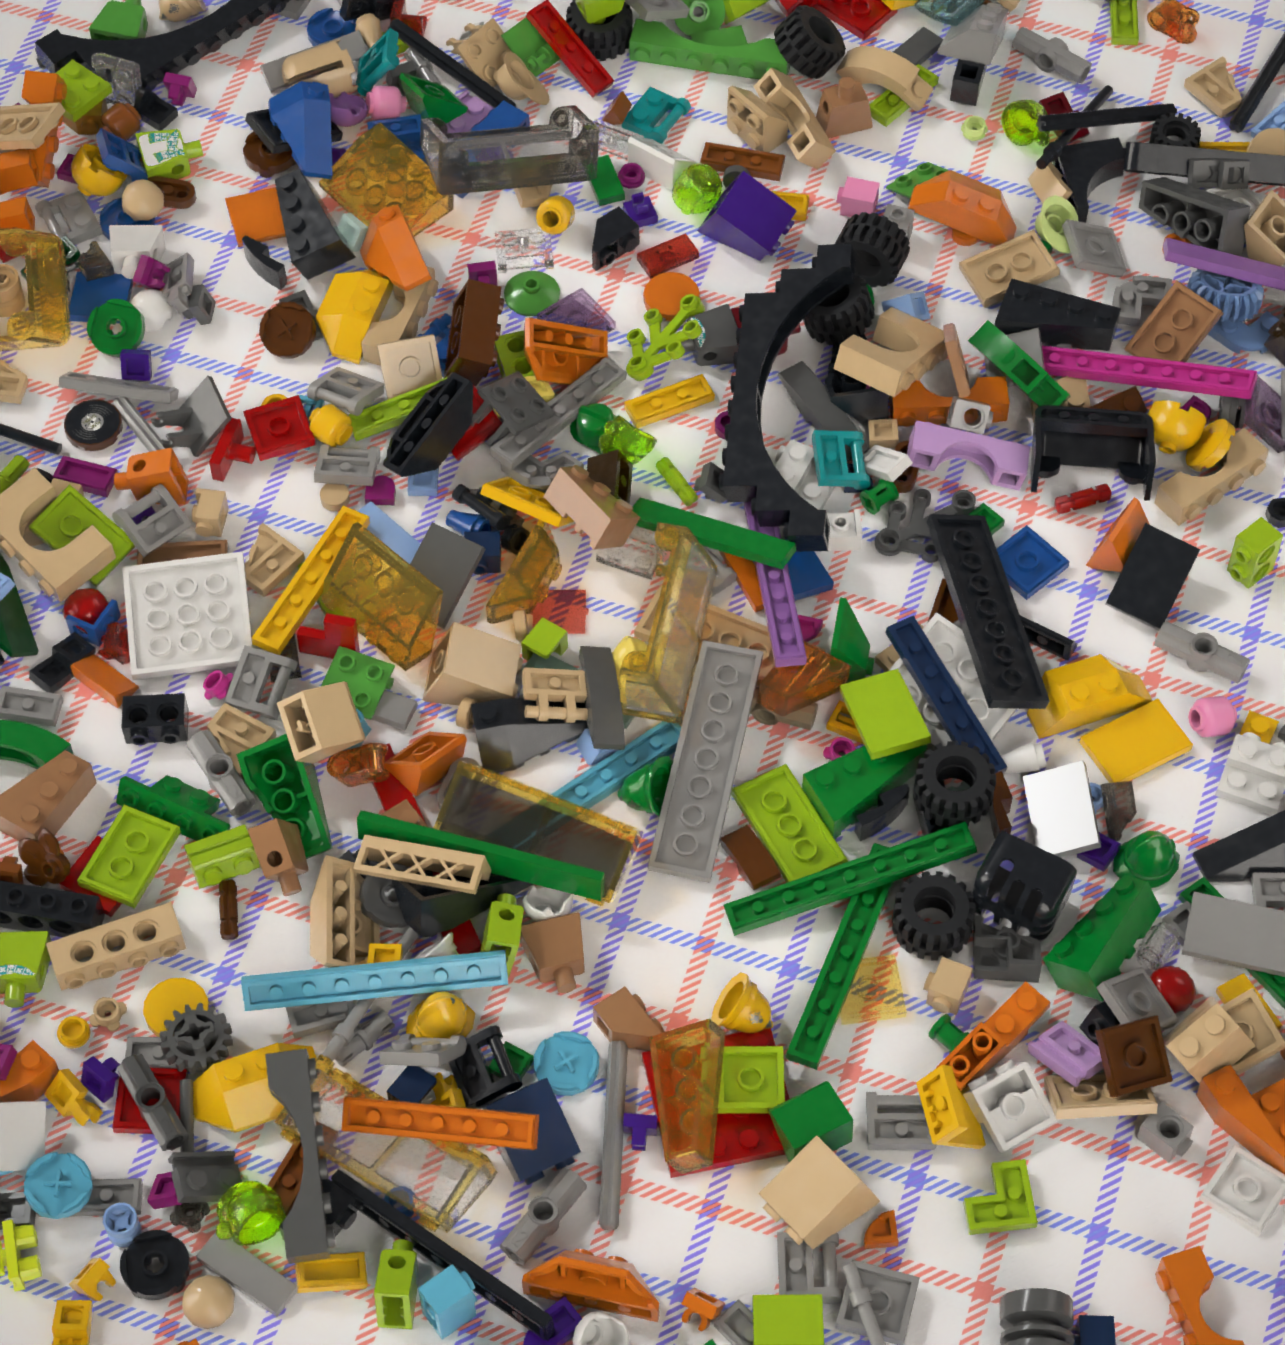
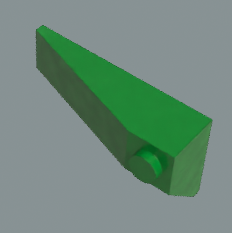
M287 734L236 754L246 785L256 794L267 813L274 819L278 818L298 825L306 859L333 849L315 765L295 761Z

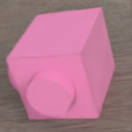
M847 176L845 186L839 187L836 203L841 204L840 215L852 217L855 214L860 215L861 212L875 213L880 183Z

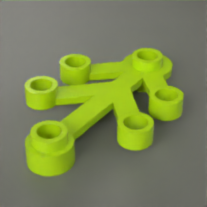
M694 294L684 296L680 301V311L663 331H661L663 317L658 309H650L644 314V320L649 326L651 345L644 352L643 344L646 341V337L639 328L633 329L627 334L626 338L632 346L633 357L626 366V372L629 377L634 378L636 381H643L652 375L654 371L653 366L669 360L679 359L684 355L685 348L681 342L699 337L702 333V328L697 320H690L684 324L682 331L675 332L686 319L705 311V306L698 296ZM662 349L666 350L664 352L657 354Z

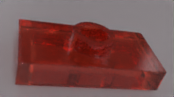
M686 233L637 253V261L650 279L699 258L698 249Z

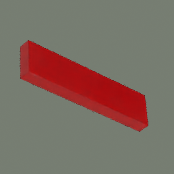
M545 0L527 12L526 18L592 98L613 85L615 80L549 0Z

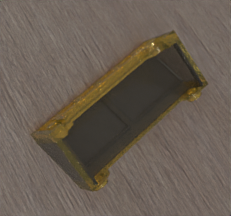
M459 761L433 827L437 830L604 872L605 886L602 900L585 899L602 907L605 902H614L644 833L641 829L467 761Z

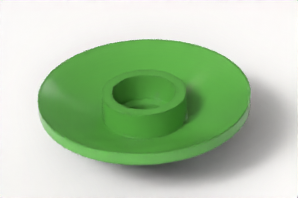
M682 0L690 8L687 18L674 19L680 31L689 37L692 33L716 30L723 24L725 5L723 0ZM695 7L702 9L700 17H696L693 14Z
M540 271L519 273L507 282L504 289V299L507 306L512 311L524 316L543 315L551 311L557 305L560 298V288L556 280Z

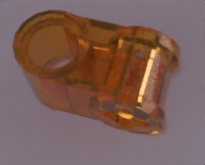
M1162 0L1147 15V21L1154 30L1162 32L1179 43L1189 44L1197 38L1195 27L1200 19L1199 13L1195 9L1189 8L1176 0Z
M368 743L361 747L340 751L329 757L326 766L327 771L333 778L347 787L385 781L389 778V771L386 769L385 755L388 753V747L382 743Z

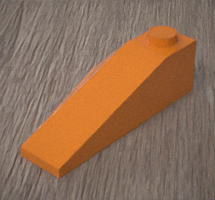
M398 204L380 210L377 215L372 217L360 249L365 266L370 270L375 269L381 277H388L391 283L406 292L431 280L432 277L414 235Z

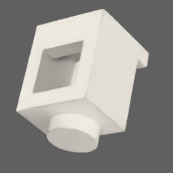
M854 509V512L828 513L830 535L828 551L825 552L861 550L863 531L860 509Z

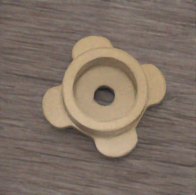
M99 998L94 1005V1014L89 1017V1022L93 1027L103 1026L111 1032L117 1031L120 1028L119 1021L122 1015L127 1012V1006L124 1002H117L113 998ZM110 1012V1016H105L106 1013Z

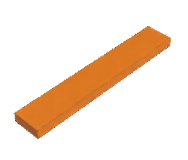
M345 1096L341 1131L535 1150L537 1149L539 1114Z

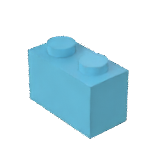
M453 1264L418 1288L422 1313L442 1340L476 1317L475 1302H477V1298L473 1293L475 1285L465 1271L459 1273Z

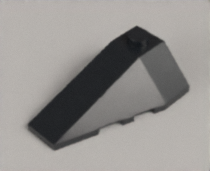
M1285 810L1193 852L1192 856L1202 875L1209 882H1242L1246 878H1251L1252 873H1285Z

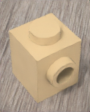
M942 957L936 972L930 971L923 988V990L928 991L926 1004L931 1005L938 1012L957 1015L970 985L973 968Z

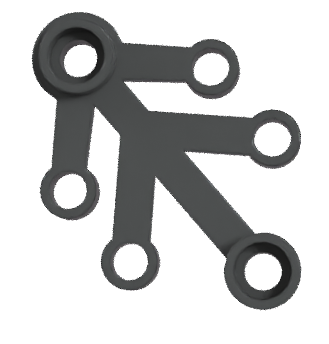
M918 489L914 492V507L910 524L899 530L900 521L906 517L907 507L901 501H894L889 505L887 528L882 529L875 537L874 545L879 553L885 556H895L903 551L921 555L922 559L928 563L938 560L933 542L922 544L909 541L913 537L932 540L926 523L929 516L923 518L925 509L929 507L931 502V493L928 490ZM959 490L954 493L951 505L933 514L968 515L975 509L976 497L968 490ZM924 497L926 500H919L918 498ZM898 509V510H901L902 512H901V513H896V512H894L893 510ZM933 551L935 554H928L926 552Z

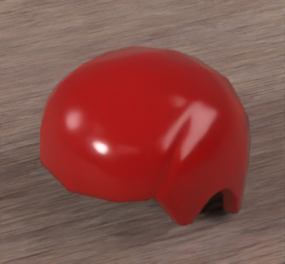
M93 588L78 589L66 599L62 610L63 617L65 619L67 615H71L94 625L109 602L99 590ZM76 626L78 629L83 630L87 634V632L83 628Z
M1165 966L1157 969L1150 975V979L1175 1014L1182 1011L1185 1012L1192 1005L1196 996V989L1193 979L1185 970L1180 967Z

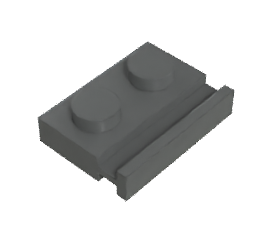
M173 1152L168 1158V1162L172 1164L173 1168L171 1175L178 1203L240 1201L244 1197L245 1191L238 1164L234 1162L235 1152Z

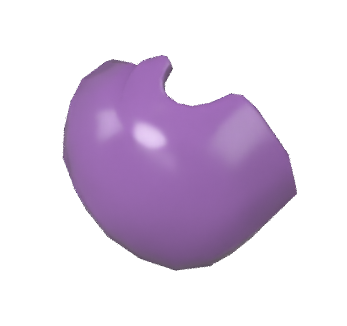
M345 91L337 98H334L333 94L329 93L331 121L337 126H355L366 118L368 106L363 98L358 95H348Z

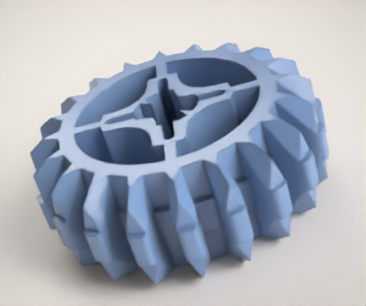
M1200 269L1192 272L1187 284L1190 290L1223 312L1220 318L1222 322L1224 320H1230L1231 322L1239 320L1242 322L1246 319H1252L1254 315L1258 314L1264 298V288H1262V285Z

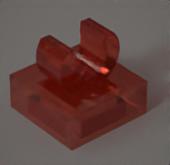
M118 622L108 624L106 634L101 637L104 647L98 651V654L106 660L114 658L122 665L130 663L127 629Z

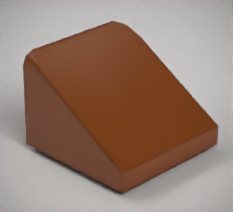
M623 91L608 106L599 123L601 127L622 124L632 104Z

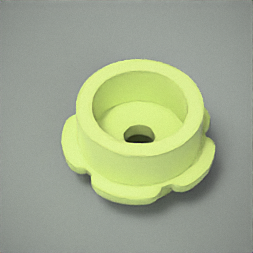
M970 116L962 124L961 131L966 139L977 141L985 137L988 127L982 117Z

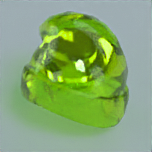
M1021 99L1009 103L1004 108L1001 116L1005 135L1012 143L1018 146H1028L1034 142L1039 146L1045 147L1050 142V131L1040 132L1039 128L1036 127L1038 117L1047 115L1045 108L1033 99Z
M696 163L689 165L674 183L672 198L676 206L685 215L707 212L713 208L721 195L722 181L717 171L707 164Z
M618 415L614 420L605 423V433L599 437L598 444L602 454L619 449L631 464L634 465L653 450L658 439L634 427L622 416Z
M244 1181L233 1185L219 1199L216 1209L219 1224L216 1227V1236L220 1240L233 1239L240 1246L255 1245L271 1239L280 1231L279 1225L286 1219L281 1197L270 1186L259 1181Z

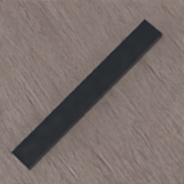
M340 1169L332 1175L331 1181L355 1198L357 1210L398 1239L412 1242L415 1251L444 1270L453 1264L459 1273L465 1271L475 1285L474 1292L544 1341H548L555 1333L553 1317Z

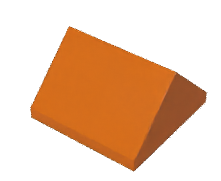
M1134 497L1112 523L1086 566L1098 570L1122 571L1145 523L1150 525L1138 499Z
M427 732L384 762L385 768L417 797L445 777L453 762L463 758L467 738L465 734Z

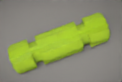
M663 457L656 463L659 473L686 506H691L698 500V495L694 489L688 484L668 457Z

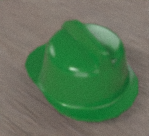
M604 404L581 405L578 410L577 419L570 425V433L574 440L599 454L619 449L623 455H626L633 449L636 443V433L632 426L615 416L612 410Z

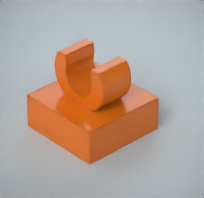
M697 1288L688 1290L681 1303L688 1307L682 1315V1322H689L692 1314L697 1313L701 1317V1324L698 1330L702 1332L709 1327L711 1320L720 1316L725 1303Z

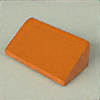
M95 654L71 665L73 676L116 708L122 705L123 696H132L139 689L138 685Z

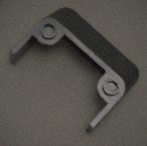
M1053 405L1038 407L1035 410L1030 465L1031 492L1037 493L1039 477L1050 478L1057 475L1060 471V465L1118 469L1119 477L1126 483L1131 485L1143 484L1144 501H1150L1156 465L1152 417L1146 413L1136 411Z

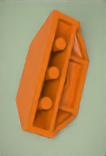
M948 170L916 185L908 205V209L915 210L914 213L995 246L1013 239L1017 229L1001 190L952 170Z
M525 318L524 355L537 381L569 386L602 359L608 358V331Z
M585 1249L564 1250L523 1275L522 1288L523 1294L555 1301H559L565 1296L573 1305L654 1322L659 1320L658 1300L632 1263H628L622 1257H598Z

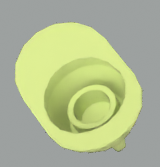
M1054 195L1048 197L1043 202L1041 211L1035 221V229L1042 240L1048 242L1054 249L1068 254L1071 252L1062 225L1067 219L1078 221V215L1068 200Z

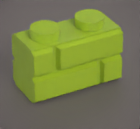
M245 824L184 845L190 868L199 889L217 885L222 880L245 875L252 870L260 868L259 860Z

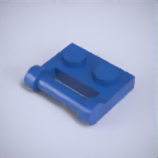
M101 128L95 137L103 164L112 171L119 170L129 175L132 182L141 179L148 180L147 172L142 168L140 162L141 153L139 148Z

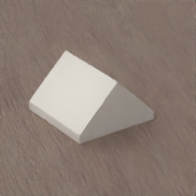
M631 136L628 139V163L638 164L644 171L645 177L672 191L693 170L697 163L653 139Z

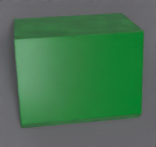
M401 72L399 78L410 108L417 115L421 114V119L433 130L467 112L468 107L446 86Z
M828 1081L768 1110L788 1162L816 1135L832 1151L853 1141V1118Z

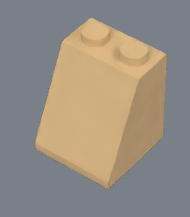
M453 622L432 649L422 700L430 703L459 706L465 697L478 700L479 703L496 699L515 698L518 691V684L515 683L516 675L519 674L523 664V658L520 657L522 645Z
M1212 996L1163 1037L1166 1047L1199 1084L1203 1077L1229 1064L1233 1066L1255 1047L1244 1031Z
M817 1135L758 1193L767 1202L762 1208L776 1222L782 1218L789 1225L784 1231L798 1245L805 1241L812 1249L880 1202L867 1185Z

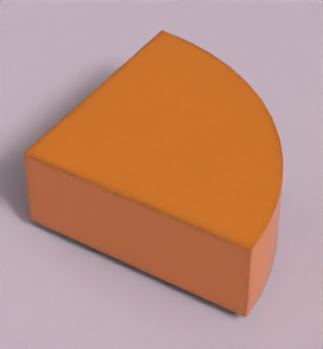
M890 1210L881 1213L869 1225L865 1232L864 1249L898 1247L899 1240L895 1211Z

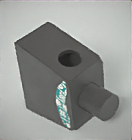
M724 304L689 317L687 322L697 320L702 328V333L695 339L681 342L685 348V353L692 351L696 364L699 366L733 364L734 352H738L739 349L736 342L738 327L729 304Z

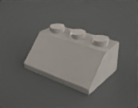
M996 3L982 4L951 25L938 48L937 54L990 65L1003 40L1009 9H1004Z

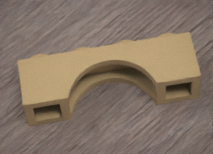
M771 67L753 87L761 100L788 121V129L792 137L787 141V144L796 159L818 170L836 150L792 77Z
M427 266L432 277L431 280L407 292L393 284L394 297L404 307L391 319L371 323L361 343L364 362L381 366L377 344L416 337L419 320L421 317L424 318L426 316L428 302L431 297H435L439 283L435 280L434 268Z
M1243 428L1235 436L1230 437L1231 447L1219 461L1222 467L1221 470L1215 474L1203 477L1191 476L1181 471L1158 486L1154 504L1178 526L1188 519L1191 521L1208 505L1213 506L1217 504L1224 494L1230 490L1235 491L1239 489L1246 479L1252 475H1259L1266 467L1265 462L1269 449L1248 430Z

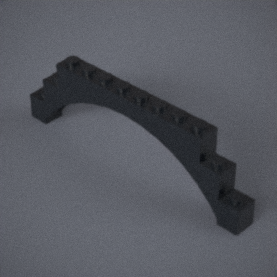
M230 0L212 14L188 26L156 36L130 40L80 38L61 34L56 29L35 42L37 58L50 73H56L73 59L108 83L120 75L135 94H137L140 87L152 91L159 83L163 82L166 72L178 74L179 71L187 66L196 64L205 55L219 50L223 44L232 39L239 38L243 32L253 26L260 25L274 13L277 14L283 11L287 2L291 0Z
M852 244L818 245L817 257H812V268L782 269L781 279L776 281L775 292L745 293L744 305L739 306V320L742 324L741 328H737L736 342L739 349L738 352H734L733 356L736 375L731 376L730 381L733 400H728L730 424L725 425L727 448L722 450V464L725 468L724 473L719 475L720 491H724L727 502H751L752 515L757 516L760 527L784 526V539L796 543V552L828 551L830 523L826 510H818L804 500L784 480L774 466L763 441L761 428L762 400L772 365L783 344L796 326L828 296L846 284H854L856 259Z

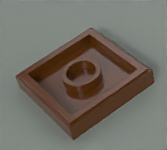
M1158 1015L1095 1030L1110 1097H1118L1173 1081Z

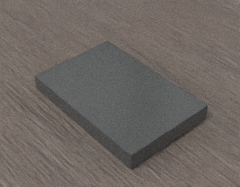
M432 522L391 603L445 629L486 549Z

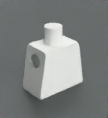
M163 225L109 226L110 250L114 273L122 274L127 279H133L141 255L150 256L160 262L166 249Z

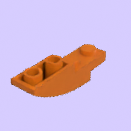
M1025 981L985 1023L980 1022L936 1068L941 1065L952 1066L957 1087L960 1091L968 1087V1083L983 1076L1028 1035V1029L1050 1008L1051 1002Z

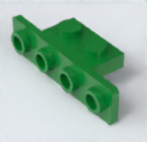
M166 775L151 787L127 776L120 779L116 799L118 805L122 807L127 805L180 826V834L195 841L224 832L231 827L230 824L211 816L218 810L220 799L208 794L205 790L194 788L176 777Z

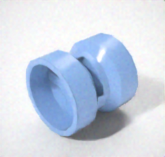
M124 1202L115 1203L106 1209L103 1215V1225L109 1240L115 1246L129 1247L133 1243V1239L142 1233V1227L135 1209L130 1204Z

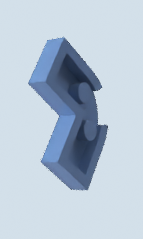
M1268 311L1250 326L1239 320L1235 322L1224 320L1222 322L1219 319L1208 335L1237 354H1240L1241 350L1260 351L1263 354L1268 351L1264 346V343L1270 336L1268 331L1280 319Z

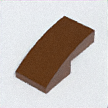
M1002 771L995 774L996 785L992 805L990 806V822L994 839L1002 830L1011 834L1012 829L1007 814L1010 813L1013 797Z
M748 825L721 837L722 848L737 864L739 874L753 890L781 877V872L774 860Z

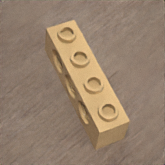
M172 902L46 943L61 991L68 988H79L86 982L98 978L112 977L117 972L131 967H142L149 961L161 957H172L179 953V951L186 949ZM147 936H155L152 940L143 941ZM123 946L119 951H111L115 947ZM85 957H92L89 961L80 962Z

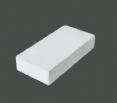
M876 444L863 455L866 474L890 482H894L913 464L908 454Z

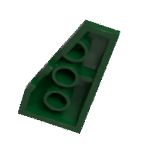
M0 553V573L8 576L14 582L9 565ZM15 585L0 601V648L11 658L34 656L38 654L39 650Z

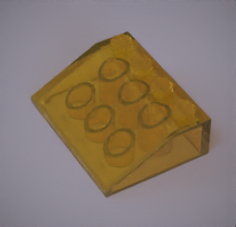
M381 122L359 136L332 166V179L322 178L318 182L319 186L344 210L352 213L368 227L372 217L377 215L380 210L398 204L414 237L448 214L454 207V189Z
M354 523L324 580L321 601L337 615L355 618L357 631L370 644L375 645L393 663H396L405 671L432 653L443 591L360 523Z

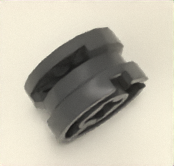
M1220 396L1218 420L1225 419L1234 425V428L1242 429L1247 399Z

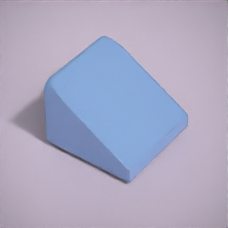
M588 728L584 729L576 741L577 748L589 766L600 763L618 751L614 749H594Z

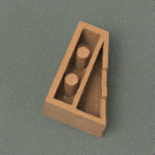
M578 465L560 467L543 497L563 518L569 516L576 523L574 530L578 534H582L584 531L591 538L589 545L593 550L623 547L640 519L632 511L633 507L626 501L616 499L611 495V490L606 485L593 481L588 477L589 472Z
M65 750L0 794V831L17 841L24 838L38 840L40 831L43 828L48 829L55 836L97 782L91 764Z

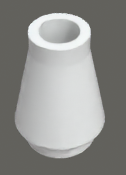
M1031 742L1001 755L1007 765L1006 772L1003 774L1040 772V769L1047 767L1041 743L1033 744Z

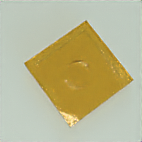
M895 954L863 958L840 1013L841 1025L906 1017L907 1011Z

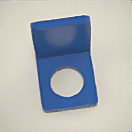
M112 599L94 625L71 615H67L65 619L70 634L75 632L87 642L100 647L108 634H112L115 631L121 614L117 601ZM76 626L83 628L87 634L80 631Z

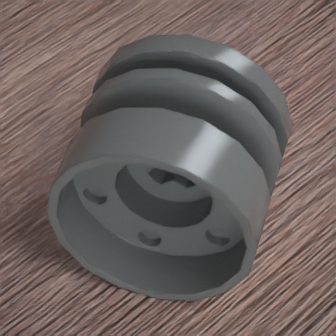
M1028 1288L1006 1293L1000 1298V1326L1005 1330L1000 1336L1001 1345L1074 1344V1334L1068 1330L1072 1328L1074 1323L1073 1300L1068 1294L1047 1288Z

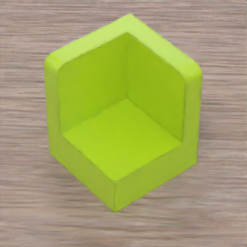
M542 617L521 642L522 658L528 661L535 653L544 659H548L553 652L562 656L568 649V632Z

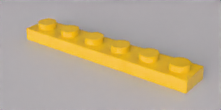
M343 505L252 636L253 645L277 655L281 654L369 526V516Z

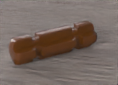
M232 879L222 880L219 883L220 934L223 940H235L239 936L237 926L236 882Z

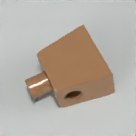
M842 77L837 86L823 90L816 118L828 138L873 128L869 100L859 81H854L851 77Z
M275 818L249 828L248 833L265 878L280 882L283 896H290L301 892L302 888L298 876L307 873L309 868L298 825Z
M572 913L522 925L521 945L541 983L555 981L559 993H568L575 990L577 985L574 976L585 972L580 913Z

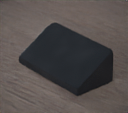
M1020 615L1029 643L1069 661L1078 645L1075 641Z

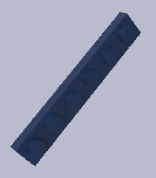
M914 615L888 626L885 631L887 637L951 741H954L955 745H961V741L967 742V747L973 748L974 745L980 748L981 755L986 753L990 757L989 763L994 764L995 774L1001 771L1002 773L1006 772V763Z

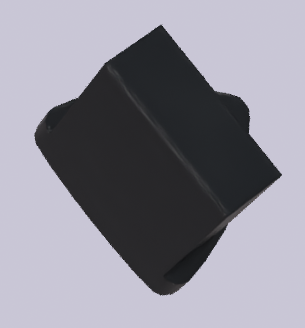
M140 87L138 89L134 108L140 114L143 122L161 131L178 117L176 107L162 100L157 94L147 88Z

